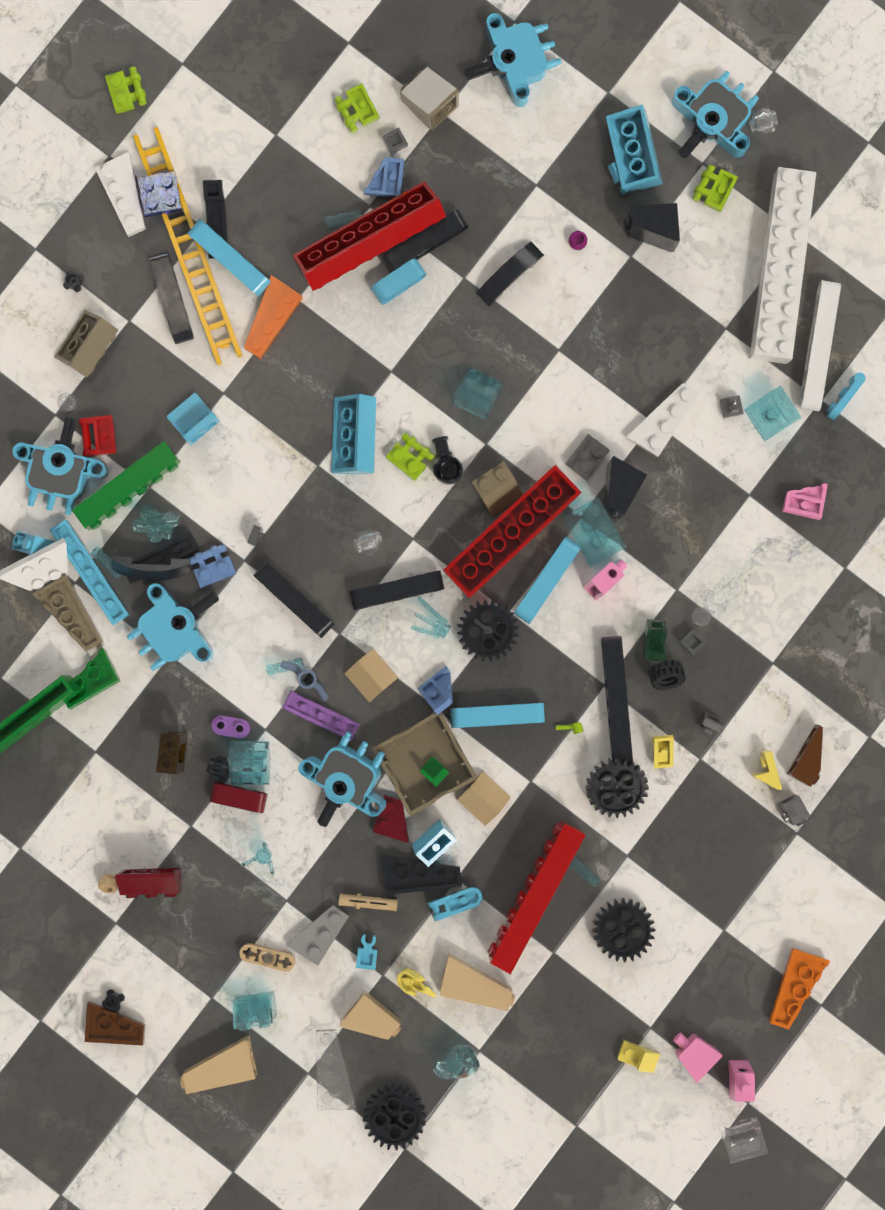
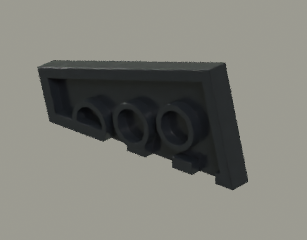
M381 855L385 895L462 887L460 866L432 863L428 867L423 861Z

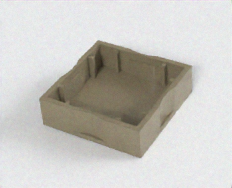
M433 713L372 748L375 755H378L379 751L385 753L381 765L395 786L396 793L409 816L430 806L446 794L455 792L478 779L442 713L438 715ZM432 756L449 771V774L437 787L419 771Z

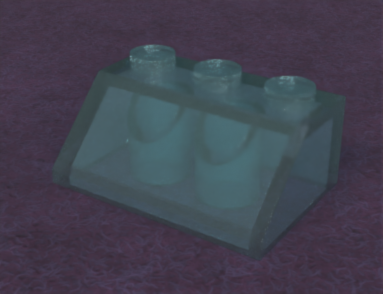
M599 497L563 517L576 543L581 546L580 550L590 568L626 548Z

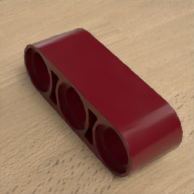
M213 782L209 801L256 813H264L268 794Z

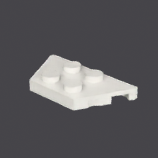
M62 538L0 570V579L31 592H36L57 579L68 575L66 541Z

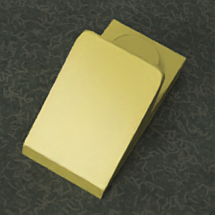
M674 736L652 737L650 741L653 748L654 769L673 767Z
M772 751L760 752V765L762 769L765 768V771L752 774L751 776L774 789L781 790L782 787Z
M623 1039L617 1060L635 1066L638 1071L654 1073L660 1053Z

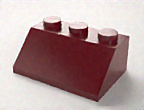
M181 868L123 869L115 874L119 894L126 895V898H137L138 895H145V898L157 897V894H164L165 897H176V894L182 891Z

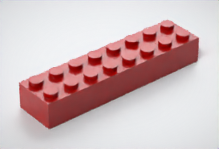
M424 181L292 256L312 291H315L327 283L340 278L350 270L356 269L366 261L372 260L382 252L388 251L398 243L406 241L407 238L414 234L422 232L430 225L438 223L446 215L440 199Z
M554 465L444 568L443 572L470 599L582 492Z
M563 820L555 824L552 830L554 834L551 841L549 839L546 841L543 847L544 854L536 859L533 866L535 867L533 874L529 873L524 882L526 884L524 891H519L515 899L516 906L508 911L505 926H500L497 932L496 943L492 942L487 951L490 964L510 975L586 836L583 831Z

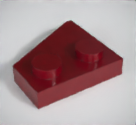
M384 795L386 807L377 816L373 832L408 843L409 836L403 803L398 798Z

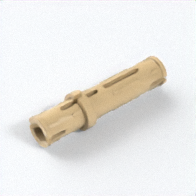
M340 893L339 906L356 907V909L370 908L397 911L398 899L361 896L359 893L357 895ZM350 900L366 901L367 903L352 902ZM370 902L387 903V905L371 904Z

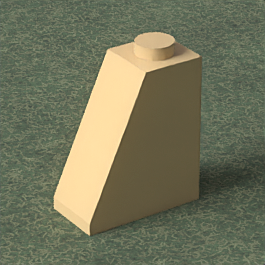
M367 991L363 992L340 1021L342 1028L386 1040L391 1036L395 1037L401 1030V1020Z

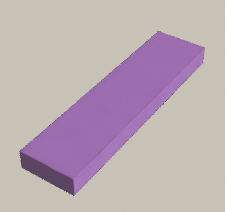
M290 691L282 707L341 737L347 731L350 732L352 735L349 741H352L360 725L293 691Z

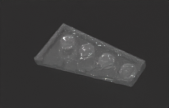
M336 1029L316 1030L317 1111L356 1110L357 1107Z

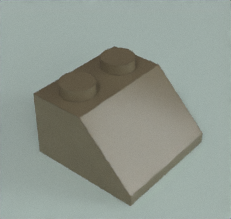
M504 461L471 482V486L491 516L505 509L523 495Z

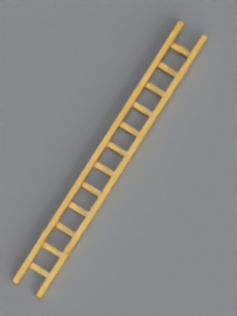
M156 127L153 129L159 142L157 147L144 151L139 136L136 134L133 138L216 363L221 365L223 363L217 348L221 347V349L230 347V344L233 343L238 358L243 357L203 247L195 241L198 250L182 255L179 243L193 238L188 234L176 238L172 226L188 221L190 229H192L194 222L160 130ZM162 152L166 163L150 168L147 157ZM168 169L172 180L157 186L153 174ZM175 186L179 198L163 203L159 192ZM181 204L185 215L169 220L166 209ZM201 256L204 268L189 273L185 261ZM207 273L211 285L195 290L192 278ZM214 291L217 303L202 308L198 296ZM220 308L224 320L208 325L204 313ZM226 326L230 338L215 343L211 331Z

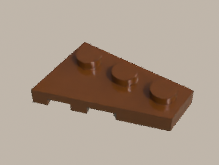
M89 1001L87 1002L84 1042L143 1046L146 1024Z

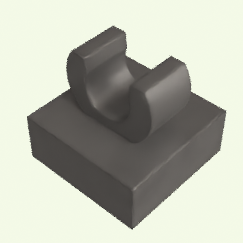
M740 395L720 399L724 419L744 414Z
M704 712L701 717L702 725H704L702 729L703 734L710 737L713 730L720 733L723 727L722 719Z

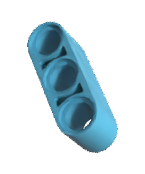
M414 258L375 283L371 290L381 305H384L421 281L427 274L418 260Z

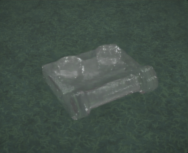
M757 1117L752 1118L751 1121L729 1128H720L730 1164L768 1154ZM751 1129L755 1130L756 1134L730 1141L729 1136Z

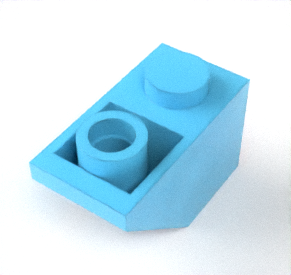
M17 531L13 538L12 549L31 555L55 541Z

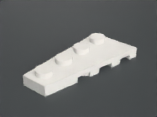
M129 152L95 168L128 237L146 229L131 162V154Z
M684 383L681 384L626 438L658 458L699 393Z

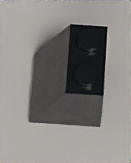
M677 203L631 206L629 212L626 213L623 226L624 230H627L628 237L668 252L675 251L680 242Z
M615 456L607 464L603 510L607 512L606 515L614 520L616 518L621 519L626 514L647 477V474Z

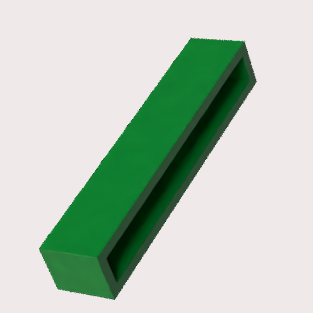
M163 441L71 511L85 529L95 530L102 525L101 522L104 519H110L117 514L116 510L120 507H126L132 503V498L136 495L144 494L148 490L147 487L152 483L157 484L160 482L164 474L175 471L181 461L169 445Z
M61 675L0 723V754L82 691L71 675Z

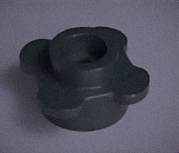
M69 271L66 273L63 287L66 290L72 289L75 292H80L82 289L81 284L85 278L82 274L77 275Z
M109 989L106 992L107 997L103 1000L102 1005L104 1008L118 1012L121 1009L120 1004L124 1001L125 996L122 993L114 992L113 989Z

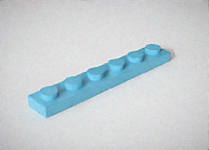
M65 519L51 528L50 531L57 541L62 538L65 539L68 559L111 624L116 625L130 615L68 520Z

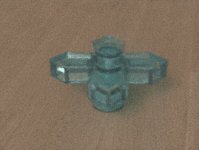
M144 505L141 509L140 517L135 518L132 530L141 533L146 532L147 539L151 542H160L163 538L170 539L173 534V527L177 526L180 522L181 514L171 511L161 514L155 507Z

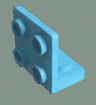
M193 393L167 415L168 420L191 446L220 422L196 393Z

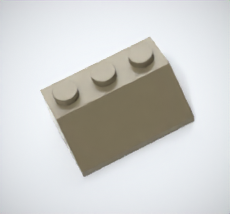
M85 310L54 357L83 376L88 377L95 370V365L99 359L104 356L108 345L114 341L118 329L102 317Z

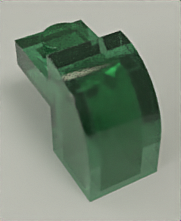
M646 620L643 641V655H645L646 659L665 661L666 621Z

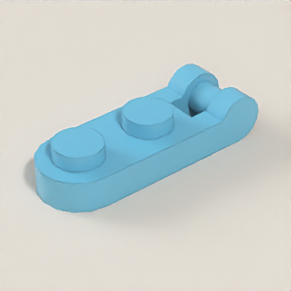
M859 372L849 379V387H844L838 394L839 400L836 403L832 402L827 408V417L832 421L838 417L865 382L866 377L864 373Z
M468 887L428 902L429 908H432L434 913L432 915L434 921H439L478 906L482 902V893L477 887ZM444 904L446 910L441 912L439 906Z

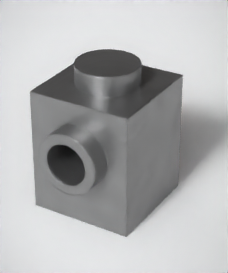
M794 794L778 803L782 810L780 813L785 823L788 822L791 825L800 826L807 822L806 819L810 817L799 795Z

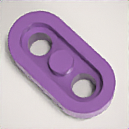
M221 715L215 717L212 721V730L218 735L244 738L251 730L249 722L241 718ZM219 722L224 723L223 729L218 727ZM238 725L243 726L242 732L237 731Z

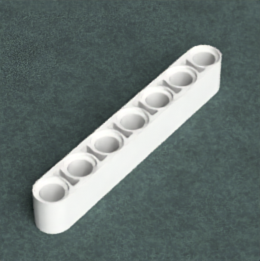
M821 280L818 285L799 400V408L820 411L822 406L840 296V283Z

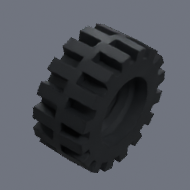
M676 660L661 661L659 664H654L649 670L651 684L656 690L661 689L663 691L665 689L677 688L686 679L682 663L680 661L676 662Z

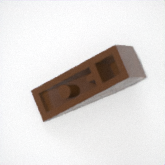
M814 725L787 772V775L809 787L815 785L820 778L823 727L821 725Z

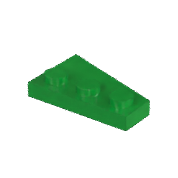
M103 647L98 651L99 654L85 665V669L73 678L82 691L66 703L68 709L72 710L121 682Z

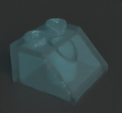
M781 385L744 409L764 442L802 418Z

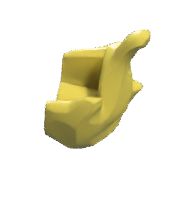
M408 968L399 972L397 984L406 994L416 996V990L432 998L436 997V993L423 984L422 981H426V979L418 972Z

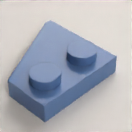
M385 157L379 170L373 175L372 181L364 189V195L389 198L399 196L402 189L404 159Z
M447 666L417 688L437 715L453 703L451 671Z

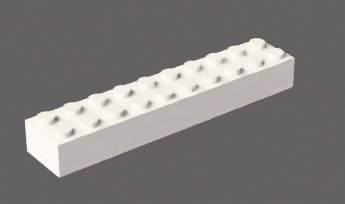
M778 167L773 175L749 359L788 364L793 358L816 172Z

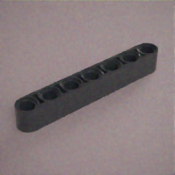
M601 637L612 762H615L616 757H618L619 762H622L625 757L627 763L633 760L622 637Z

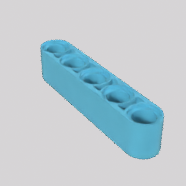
M201 219L188 232L191 238L257 296H260L271 283L264 274Z
M565 536L515 610L514 614L528 624L531 623L581 549V546Z
M544 703L451 708V728L545 722Z

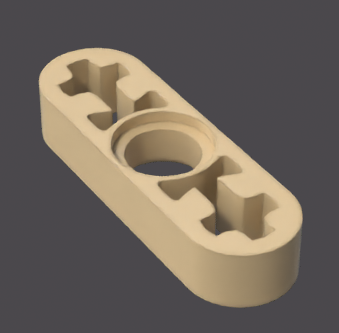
M246 943L240 950V957L243 961L284 972L292 970L296 962L292 953L254 943ZM252 948L251 952L258 953V949L261 950L258 957L259 960L255 959L257 955L251 954L250 957H247V953H245L244 950ZM270 952L273 955V960L265 962L262 958L263 953ZM277 954L280 955L278 959L284 960L286 957H288L289 961L292 962V964H288L287 967H285L284 962L278 961L277 965L274 963L277 959Z

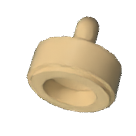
M105 874L100 878L98 888L102 892L114 893L117 891L115 874Z

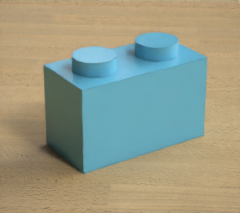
M439 819L412 844L415 855L429 867L457 840L453 831Z

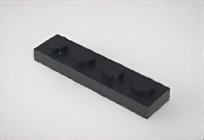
M188 532L132 561L131 564L170 565L171 558L182 559L200 548L192 533ZM127 577L130 584L139 581L138 579Z

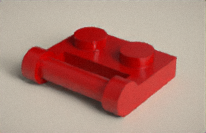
M112 415L79 419L83 438V457L90 458L117 454ZM91 424L94 427L96 449L92 450L89 425Z

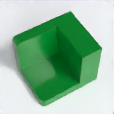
M433 756L419 770L436 787L449 774V771Z

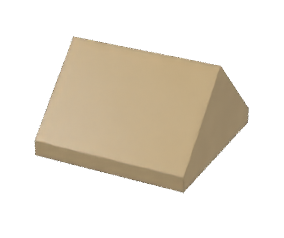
M374 649L358 660L345 673L369 703L398 678Z
M482 771L477 777L478 779L474 780L457 800L486 826L500 813L511 797Z

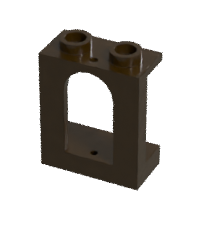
M168 731V734L160 733L157 773L178 774L184 771L188 733Z

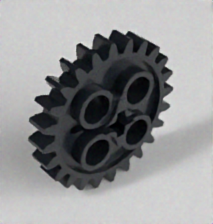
M486 599L483 605L477 601L476 608L469 605L471 611H463L466 618H459L463 621V624H457V627L462 628V631L457 632V635L463 636L459 642H465L462 649H470L468 655L472 652L475 653L474 659L481 655L482 661L488 657L491 662L493 656L499 660L500 653L507 656L505 650L512 651L510 644L517 643L513 640V637L519 636L514 633V630L519 629V627L513 625L517 619H511V616L514 614L513 612H506L508 606L504 609L501 608L502 602L495 606L494 600L491 601L490 605L487 604ZM483 612H489L492 615L490 622L487 623L481 619ZM474 620H479L485 627L491 626V631L502 641L498 642L490 634L484 635L485 630L476 624ZM498 624L506 626L507 631L505 634L500 635L497 633L496 627ZM471 627L479 628L480 634L478 637L470 636L469 629ZM486 639L494 641L493 649L488 650L484 647Z
M616 757L615 762H612L610 758H608L607 764L601 761L602 767L595 765L596 772H589L591 778L586 779L589 785L585 786L586 791H588L586 793L587 798L590 799V805H594L595 811L600 809L601 815L607 812L609 818L615 813L616 818H618L619 813L626 817L627 811L634 814L633 808L639 810L638 803H645L642 797H648L645 790H649V786L646 784L648 779L644 777V770L640 771V765L634 766L633 760L627 763L625 757L622 762H619L618 757ZM626 776H630V777H631V778H630L629 780H627V781H624V780H623V778L626 777ZM605 777H612L609 781L603 780ZM625 794L631 795L629 798H622ZM605 795H612L609 799L603 798Z
M621 898V903L614 899V905L606 902L608 908L600 907L603 913H596L599 921H593L597 927L593 928L592 931L598 933L593 936V939L600 940L596 944L597 947L603 946L601 952L604 954L608 951L609 959L615 955L617 962L620 957H622L624 962H626L627 957L634 961V955L641 958V951L647 953L645 946L652 947L649 939H655L650 934V932L656 931L654 927H650V925L655 923L654 920H648L651 917V913H645L647 909L645 906L639 909L640 903L638 901L633 905L631 898L628 900V903L625 902L624 898ZM625 912L632 914L631 919L628 921L622 919ZM609 922L615 923V928L612 931L606 930V925ZM622 926L626 928L627 932L625 934L621 932ZM635 929L642 930L641 936L637 938L633 937L632 933ZM624 939L625 945L621 948L616 947L617 940Z
M392 1084L389 1090L385 1085L384 1092L377 1089V1096L371 1094L370 1098L372 1101L366 1102L369 1108H364V1113L367 1116L363 1117V1121L368 1123L365 1124L364 1128L371 1129L368 1132V1137L374 1135L373 1142L375 1143L380 1140V1147L387 1144V1150H389L391 1145H394L395 1150H398V1145L401 1144L403 1149H405L406 1142L412 1146V1138L418 1140V1133H423L421 1126L426 1125V1121L423 1120V1118H426V1113L421 1111L425 1109V1105H419L422 1099L421 1097L415 1099L416 1091L410 1094V1087H407L404 1091L402 1090V1084H400L398 1089H395V1085ZM395 1099L399 1102V1105L393 1107L389 1104V1101ZM405 1113H411L414 1117L410 1120H407L403 1117V1115ZM382 1114L386 1117V1120L378 1121L376 1116ZM392 1115H393V1116L398 1115V1119H397V1118L391 1119V1116H392ZM396 1127L399 1128L401 1132L399 1134H393L390 1130Z

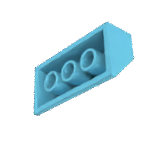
M643 104L606 116L622 190H644L663 184L649 120Z
M354 394L334 398L331 473L359 475L374 473L376 397Z

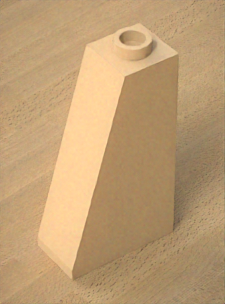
M448 954L440 996L505 1011L509 1010V1006H513L515 994H512L511 987L456 956Z
M250 1035L187 1068L180 1078L182 1089L185 1088L186 1094L255 1079L257 1069Z

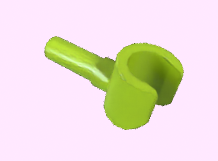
M580 722L556 725V730L572 729L574 734L584 731Z

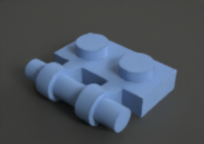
M225 544L214 545L210 550L202 553L201 551L197 552L195 556L188 558L191 559V565L195 563L200 565V568L193 570L200 588L237 574L230 556L222 558L220 554L227 551ZM214 556L216 561L206 565L205 559Z

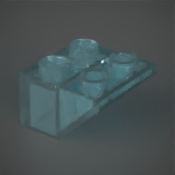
M470 367L457 389L452 404L486 420L504 383Z
M230 741L228 765L231 784L269 785V742Z
M274 991L238 996L233 1000V1029L247 1031L253 1026L266 1028L271 1026L277 1016Z

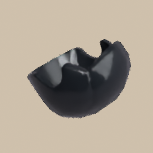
M440 457L437 463L433 465V474L439 482L451 485L461 478L463 467L461 462L455 457Z

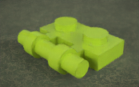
M136 67L129 68L130 75L128 77H125L123 71L105 76L117 114L135 109L134 101L138 100L140 106L147 104L145 99L146 93L140 83L141 76L137 73ZM129 85L134 86L135 91L133 93H130Z
M362 83L345 91L348 99L343 101L341 96H337L334 99L337 104L336 108L342 114L344 124L347 128L349 127L351 133L358 130L355 124L358 121L365 127L380 119ZM351 106L353 107L356 113L352 116L348 111V108Z
M708 165L707 169L702 172V179L699 185H696L692 200L699 202L701 196L707 198L704 205L721 213L738 177L723 169L716 175L713 173L715 167ZM709 181L714 183L711 190L706 189Z
M405 432L401 437L406 442L404 447L396 443L385 458L412 480L416 481L427 468L422 462L423 459L426 458L431 462L435 455L430 452L427 446L423 447L418 443L414 436H410ZM411 447L420 453L417 458L409 452Z

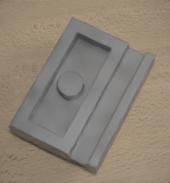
M587 434L565 465L587 481L610 450L591 437L590 434Z

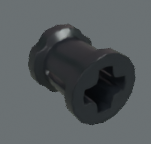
M448 436L432 439L437 453L436 459L452 456L447 442Z

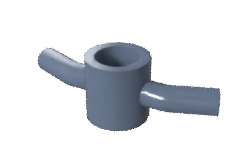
M282 660L280 667L294 672L297 675L298 684L302 688L309 689L313 687L323 702L329 699L323 686L317 682L316 673L313 669L308 667L301 669L296 664ZM310 673L313 675L312 681L305 683L300 679L301 676Z

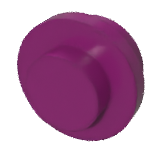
M581 231L573 232L568 240L570 247L574 250H582L588 241L586 234Z

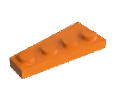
M272 275L270 277L271 283L265 290L244 346L245 350L260 360L303 299L302 295Z
M795 948L791 949L769 1018L770 1024L789 1030L802 1009L801 1006L812 993V988L821 978V974L825 967L829 965L830 960Z

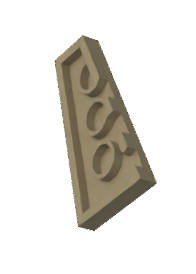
M67 575L32 593L85 651H89L104 642Z

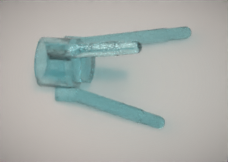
M418 597V600L440 621L437 620L435 623L416 612L415 616L433 626L432 630L434 632L412 626L411 629L431 635L437 639L439 637L444 639L451 628L447 624L448 620L444 619L421 597Z
M263 842V848L259 849L254 857L243 862L242 866H247L254 861L260 864L267 863L271 875H274L273 861L271 860L272 853L268 849V844Z

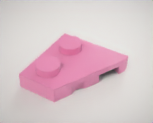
M824 483L816 487L788 491L785 494L782 512L820 520L822 518L828 484Z

